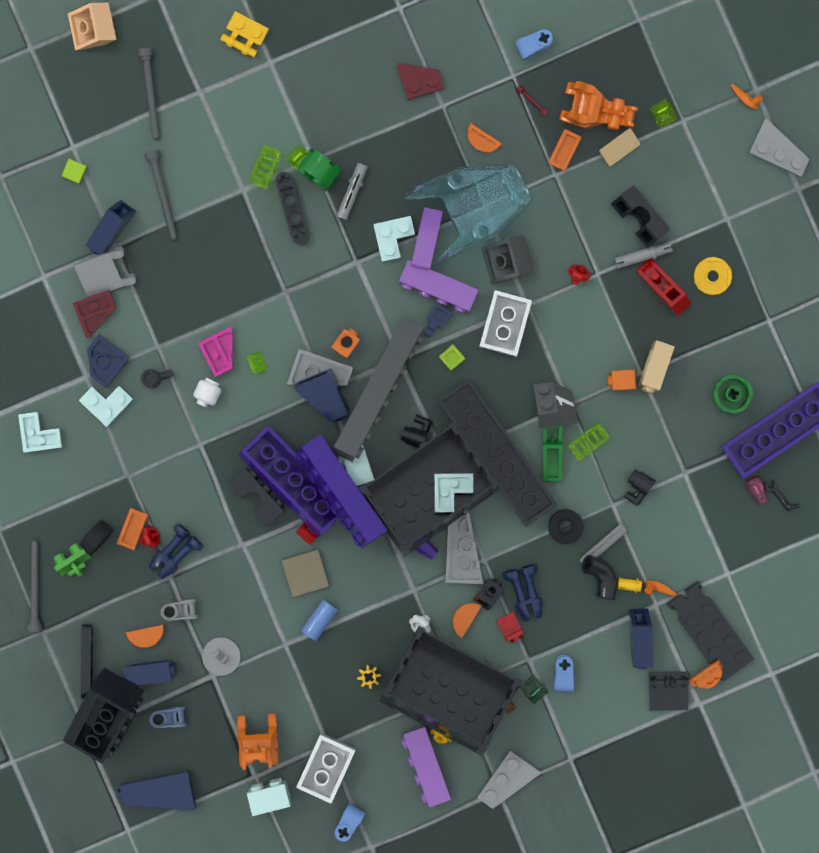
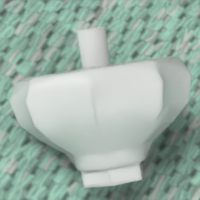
M414 615L413 618L409 619L411 629L414 632L418 626L423 627L426 632H430V618L427 615Z

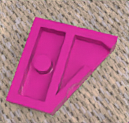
M232 327L198 343L215 377L233 369Z

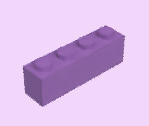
M407 261L399 283H402V288L409 291L416 289L420 291L419 295L428 299L430 296L437 298L436 302L444 306L451 304L455 306L454 310L460 313L470 312L479 291L478 289L431 269L426 270L412 267V261Z
M426 726L404 732V738H401L404 749H409L411 756H408L411 768L415 767L417 774L414 775L418 786H422L423 792L420 794L423 803H428V806L432 807L451 800Z

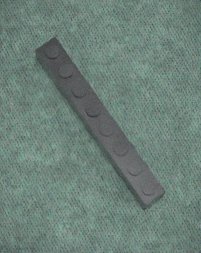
M405 317L402 318L332 450L333 453L352 463L355 457L359 459L364 450L361 447L363 442H368L373 433L370 431L372 425L376 426L381 418V415L378 413L381 408L385 410L390 399L387 396L390 392L394 393L398 386V383L395 382L398 376H403L407 368L404 366L407 360L411 361L415 350H413L414 345H419L424 336L421 334L424 327Z

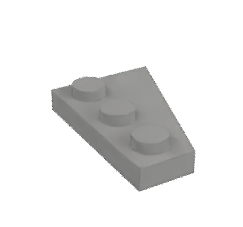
M766 118L749 151V154L799 177H802L810 160Z
M299 348L287 385H294L298 381L332 369L338 385L347 386L354 367Z
M510 750L477 798L493 809L542 772Z

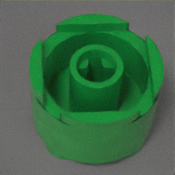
M311 148L299 164L297 171L309 181L316 183L322 190L327 191L337 179L342 169L337 165H333L331 160Z
M738 375L722 377L714 384L712 389L714 405L721 412L728 414L744 411L751 403L753 397L750 383ZM730 389L732 390V392L736 391L734 400L732 399V397L728 396V393H730Z

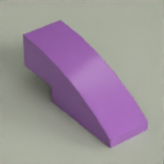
M424 207L412 259V267L430 270L443 211Z

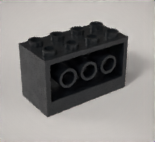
M104 667L89 688L63 741L103 764L106 758L111 759L116 750L114 746L118 748L122 742L123 736L121 734L125 735L130 727L128 721L132 722L137 713L135 708L139 709L144 700L141 696L145 690Z

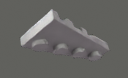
M469 512L447 527L445 583L484 584Z

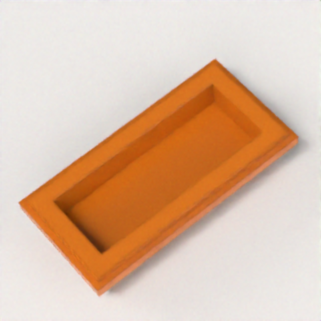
M564 129L548 163L565 171L582 137Z
M130 508L116 544L135 550L148 514Z

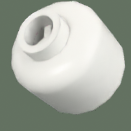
M208 378L200 380L193 393V396L198 399L196 403L206 408L208 404L215 405L221 394L220 384Z

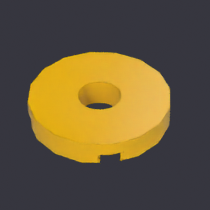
M716 257L706 258L699 262L693 274L694 283L704 294L719 295L731 284L732 272L724 260ZM710 271H715L718 274V279L714 282L710 281L707 277Z

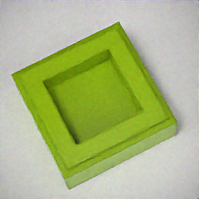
M68 159L62 177L80 184L87 166Z
M454 344L439 356L450 371L465 360V357Z

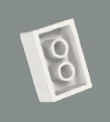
M495 290L479 347L517 357L532 300Z
M320 733L296 788L332 803L356 748Z

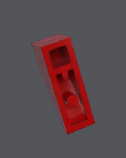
M652 259L646 261L636 270L676 316L691 305L687 294Z

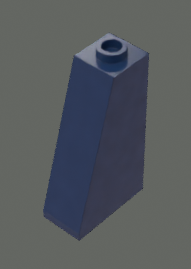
M189 770L122 783L120 789H117L119 801L122 800L123 805L193 811L197 808Z

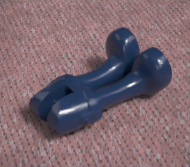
M180 523L174 526L176 534L173 540L162 551L158 550L153 555V560L149 565V568L154 571L162 562L165 563L166 566L158 574L161 579L174 574L178 569V563L189 552L193 550L201 551L204 547L192 535L186 544L171 557L170 555L179 544L191 534Z
M537 564L521 567L528 598L525 597L519 569H511L502 573L503 578L510 581L514 587L518 602L515 604V608L524 622L530 620L527 605H532L535 618L542 617L543 601L541 597L537 596L534 586V574L538 570Z

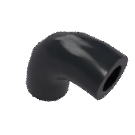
M587 555L582 562V571L585 574L595 576L597 579L596 597L615 600L617 580L613 569L603 559Z

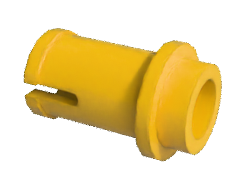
M619 577L618 590L635 591L636 594L641 592L642 581L639 578L632 580Z

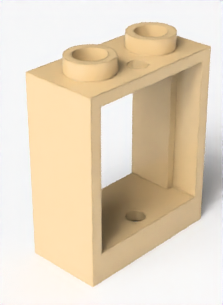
M657 340L652 343L638 386L642 387V391L650 394L660 391L675 346Z

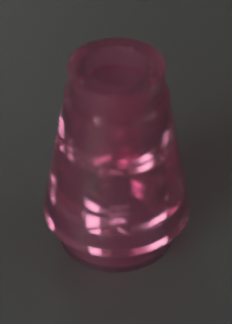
M759 475L745 481V488L758 505L769 501L763 479H760Z

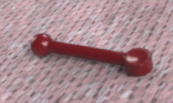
M518 86L517 91L540 110L542 116H546L548 110L542 108L525 91L523 86Z

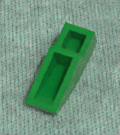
M563 425L542 428L543 481H562Z

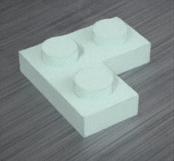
M411 216L373 224L382 262L401 258L397 239L415 235Z
M120 386L107 399L95 388L91 387L79 401L108 427L130 404L133 398Z
M38 412L18 415L23 453L62 448L60 428L41 431Z
M473 473L434 474L435 513H453L454 494H473Z

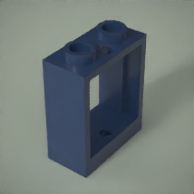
M172 659L131 664L122 668L124 679L136 686L172 681L175 678L174 676L177 675L176 663L172 662Z

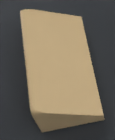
M629 128L600 149L599 153L608 166L611 167L641 144L631 128Z

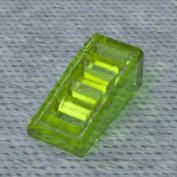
M264 144L250 175V183L268 189L282 151ZM265 153L275 156V158L267 157ZM262 161L269 162V163H271L272 165H271V166H270V165H267V164H265V163H262ZM259 168L265 169V170H267V171H269V172H268V173L263 172V171L259 170Z
M597 423L569 444L568 447L580 461L610 439V436L601 424ZM596 429L603 437V439L600 440L594 433ZM589 434H591V436L597 442L595 445L588 438ZM585 439L591 448L587 449L581 440ZM577 443L583 449V454H581L579 450L576 448L575 445Z

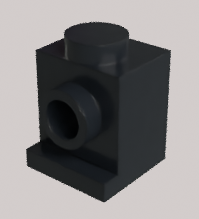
M488 578L473 600L489 611L504 591L501 588L502 584L496 579L490 580Z

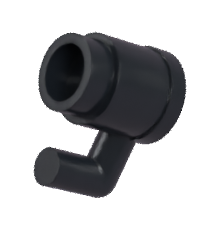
M148 369L142 373L141 382L147 388H156L160 385L161 380L172 377L174 373L170 369L160 373L156 370Z
M416 414L414 422L422 424L421 430L405 426L400 440L419 449V445L425 442L431 426V420Z
M635 469L627 482L632 485L631 487L638 490L639 493L635 496L628 491L624 498L635 505H640L656 480Z

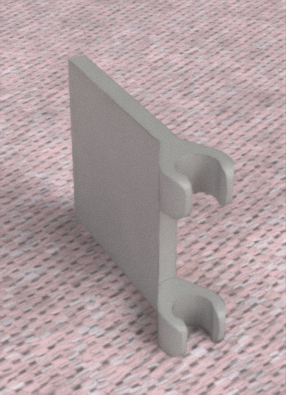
M122 246L74 264L87 297L106 290L112 291L136 283L134 273L127 274L121 278L113 259L124 256Z

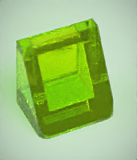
M666 99L650 107V111L660 128L677 119L671 104Z
M298 145L285 159L297 170L307 152Z
M261 352L247 355V360L253 374L267 370Z

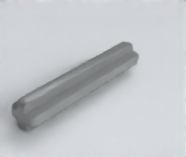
M619 524L579 559L581 564L587 555L600 556L627 532V529L624 525Z

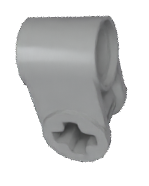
M187 599L167 603L161 609V616L167 621L199 618L195 608V602L197 601L196 599ZM168 606L175 609V615L172 617H168L164 613L165 608Z

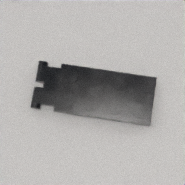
M697 581L684 590L688 596L686 599L679 594L670 600L667 605L670 609L675 608L679 613L680 617L678 620L707 661L712 664L716 660H720L723 669L721 680L725 681L753 661L754 658L709 596L705 598L700 591L702 586Z

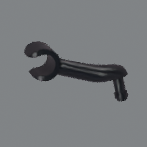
M772 480V488H768L767 482H764V488L772 491L788 511L800 507L798 503L795 505L788 503L787 499L776 488L774 480Z

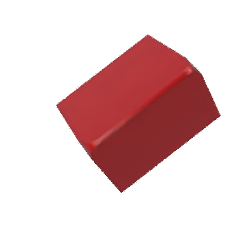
M305 523L296 532L309 545L318 537Z

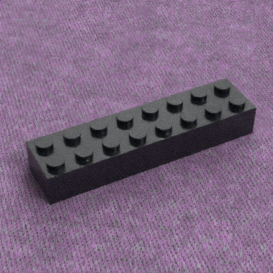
M467 379L437 400L452 422L455 421L459 427V432L493 479L496 478L499 482V490L526 527L557 506L553 497L470 379Z

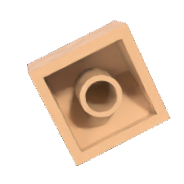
M108 2L89 3L67 13L75 51L106 45L116 40Z

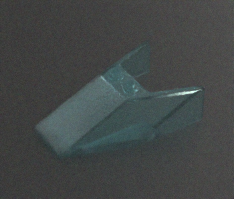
M515 165L460 167L418 185L402 196L404 200L438 198L443 202L458 233V238L435 261L436 265L495 237L532 199Z

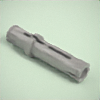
M357 163L352 178L348 180L349 185L336 215L337 217L348 220L358 191L363 186L362 181L368 166ZM358 174H359V178H358V181H357V183H356V186H355L354 190H352V188H353V186H354V183H355V181H356V178H357V176H358ZM350 193H352V196H351V198H350V201H349V203H348V206H347V208L345 209V206H346V203H347L348 198H349V196H350Z
M670 241L655 246L652 244L648 248L615 257L617 269L651 258L654 260L657 259V256L672 253L673 249L670 247Z

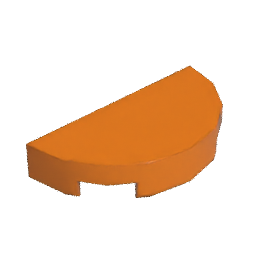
M470 123L468 140L475 150L482 153H491L499 149L502 145L501 142Z
M467 603L460 606L455 612L453 627L459 637L462 638L480 610L481 605Z
M164 624L126 632L128 640L134 645L141 648L150 647L161 639L164 633Z
M716 660L691 677L689 683L694 687L697 686L705 689L714 687L720 681L723 673L720 660Z

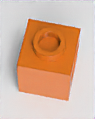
M344 328L331 348L348 359L361 341L358 338L359 334L351 328L348 331ZM345 337H349L353 341L352 345L348 348L343 347L341 343Z
M635 370L611 371L610 375H607L608 387H611V391L636 389Z

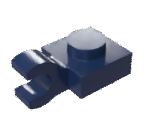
M436 302L426 318L430 321V324L425 330L424 335L430 338L437 326L443 329L453 312Z

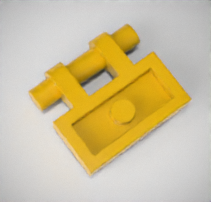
M235 11L226 27L227 30L232 32L231 36L223 33L220 40L225 42L226 46L242 51L241 53L246 56L255 57L257 50L253 49L252 46L256 44L261 47L269 28ZM238 36H241L248 41L246 44H243L236 39Z

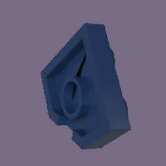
M100 334L87 349L90 376L105 388L109 386L130 359Z

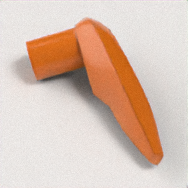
M731 84L733 91L745 105L758 109V104L763 101L761 95L751 98L747 93Z
M653 580L644 581L646 585L644 591L646 594H651L655 590L674 597L677 596L673 590L663 583Z

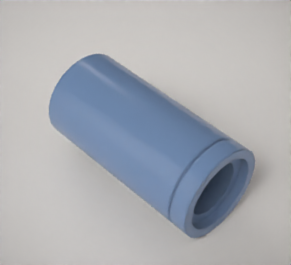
M322 599L301 631L317 642L338 612V609Z

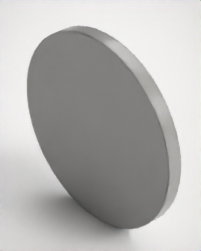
M224 637L215 638L208 642L202 653V661L205 668L210 673L218 676L232 673L238 667L241 658L240 650L236 643Z

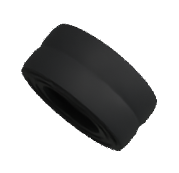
M563 509L552 515L548 528L554 540L562 544H571L581 537L584 525L581 517L576 512ZM568 521L571 523L572 527L569 532L561 530L560 525L562 522Z
M99 521L81 540L80 547L89 555H92L108 539L113 529L105 521Z

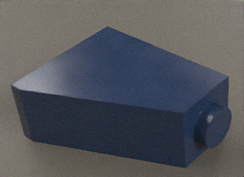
M122 200L110 207L86 243L90 251L96 255L108 252L132 219L136 210Z
M332 369L296 382L294 387L296 392L330 422L334 420L338 422L347 417L346 415H348L350 409Z
M648 608L629 609L633 668L646 669L647 667H653L652 623Z

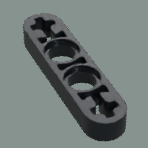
M281 172L276 177V185L291 237L296 244L303 245L308 241L309 233L294 181L289 173ZM282 176L290 179L287 185L288 188L293 187V190L281 193V190H285L283 183L279 184ZM288 194L295 196V202L291 205L286 204L284 201L285 196ZM293 212L300 214L301 218L297 223L290 221L289 217ZM303 223L304 227H300V230L306 236L303 237V241H300L299 238L295 239L298 233L296 228L292 230V226L296 227Z
M82 624L81 699H84L93 684L92 624Z

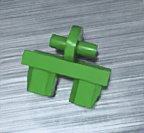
M75 543L69 548L72 556L66 558L63 553H59L54 557L56 564L54 568L61 576L67 573L70 577L74 574H77L79 577L83 576L81 570L86 567L84 562L91 558L78 543Z

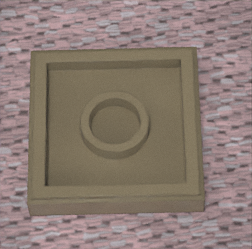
M318 549L281 561L292 597L329 586Z

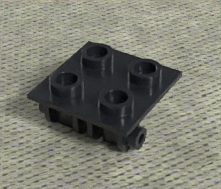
M687 671L649 672L650 711L688 710L689 678Z

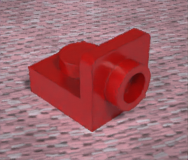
M514 612L496 619L506 642L510 640L513 643L521 639L520 635L524 633Z

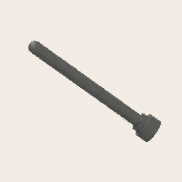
M141 48L137 51L138 58L143 61L152 138L158 140L160 132L150 62L153 56V48Z
M159 150L144 153L145 159L152 167L170 239L175 241L178 236L158 164L160 162L159 158H161Z
M32 540L31 620L27 624V632H42V624L38 620L39 542Z

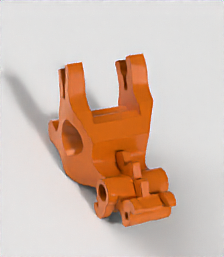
M568 82L565 94L574 96L573 105L570 112L562 110L559 117L560 121L584 129L602 124H608V129L614 131L619 130V126L634 127L633 120L638 107L625 106V100L614 98L613 102L608 101L595 86L585 82Z
M275 713L268 714V734L247 735L245 715L238 716L237 738L239 743V765L242 767V770H246L248 764L256 762V760H259L260 763H268L269 769L272 768V765L278 764V738Z

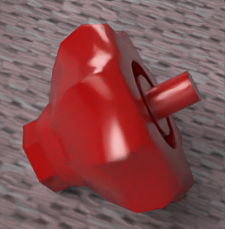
M572 264L568 269L573 284L578 285L580 282H587L591 277V273L587 268H584V265Z
M148 525L142 529V536L139 539L141 544L153 549L160 545L161 536L156 528Z

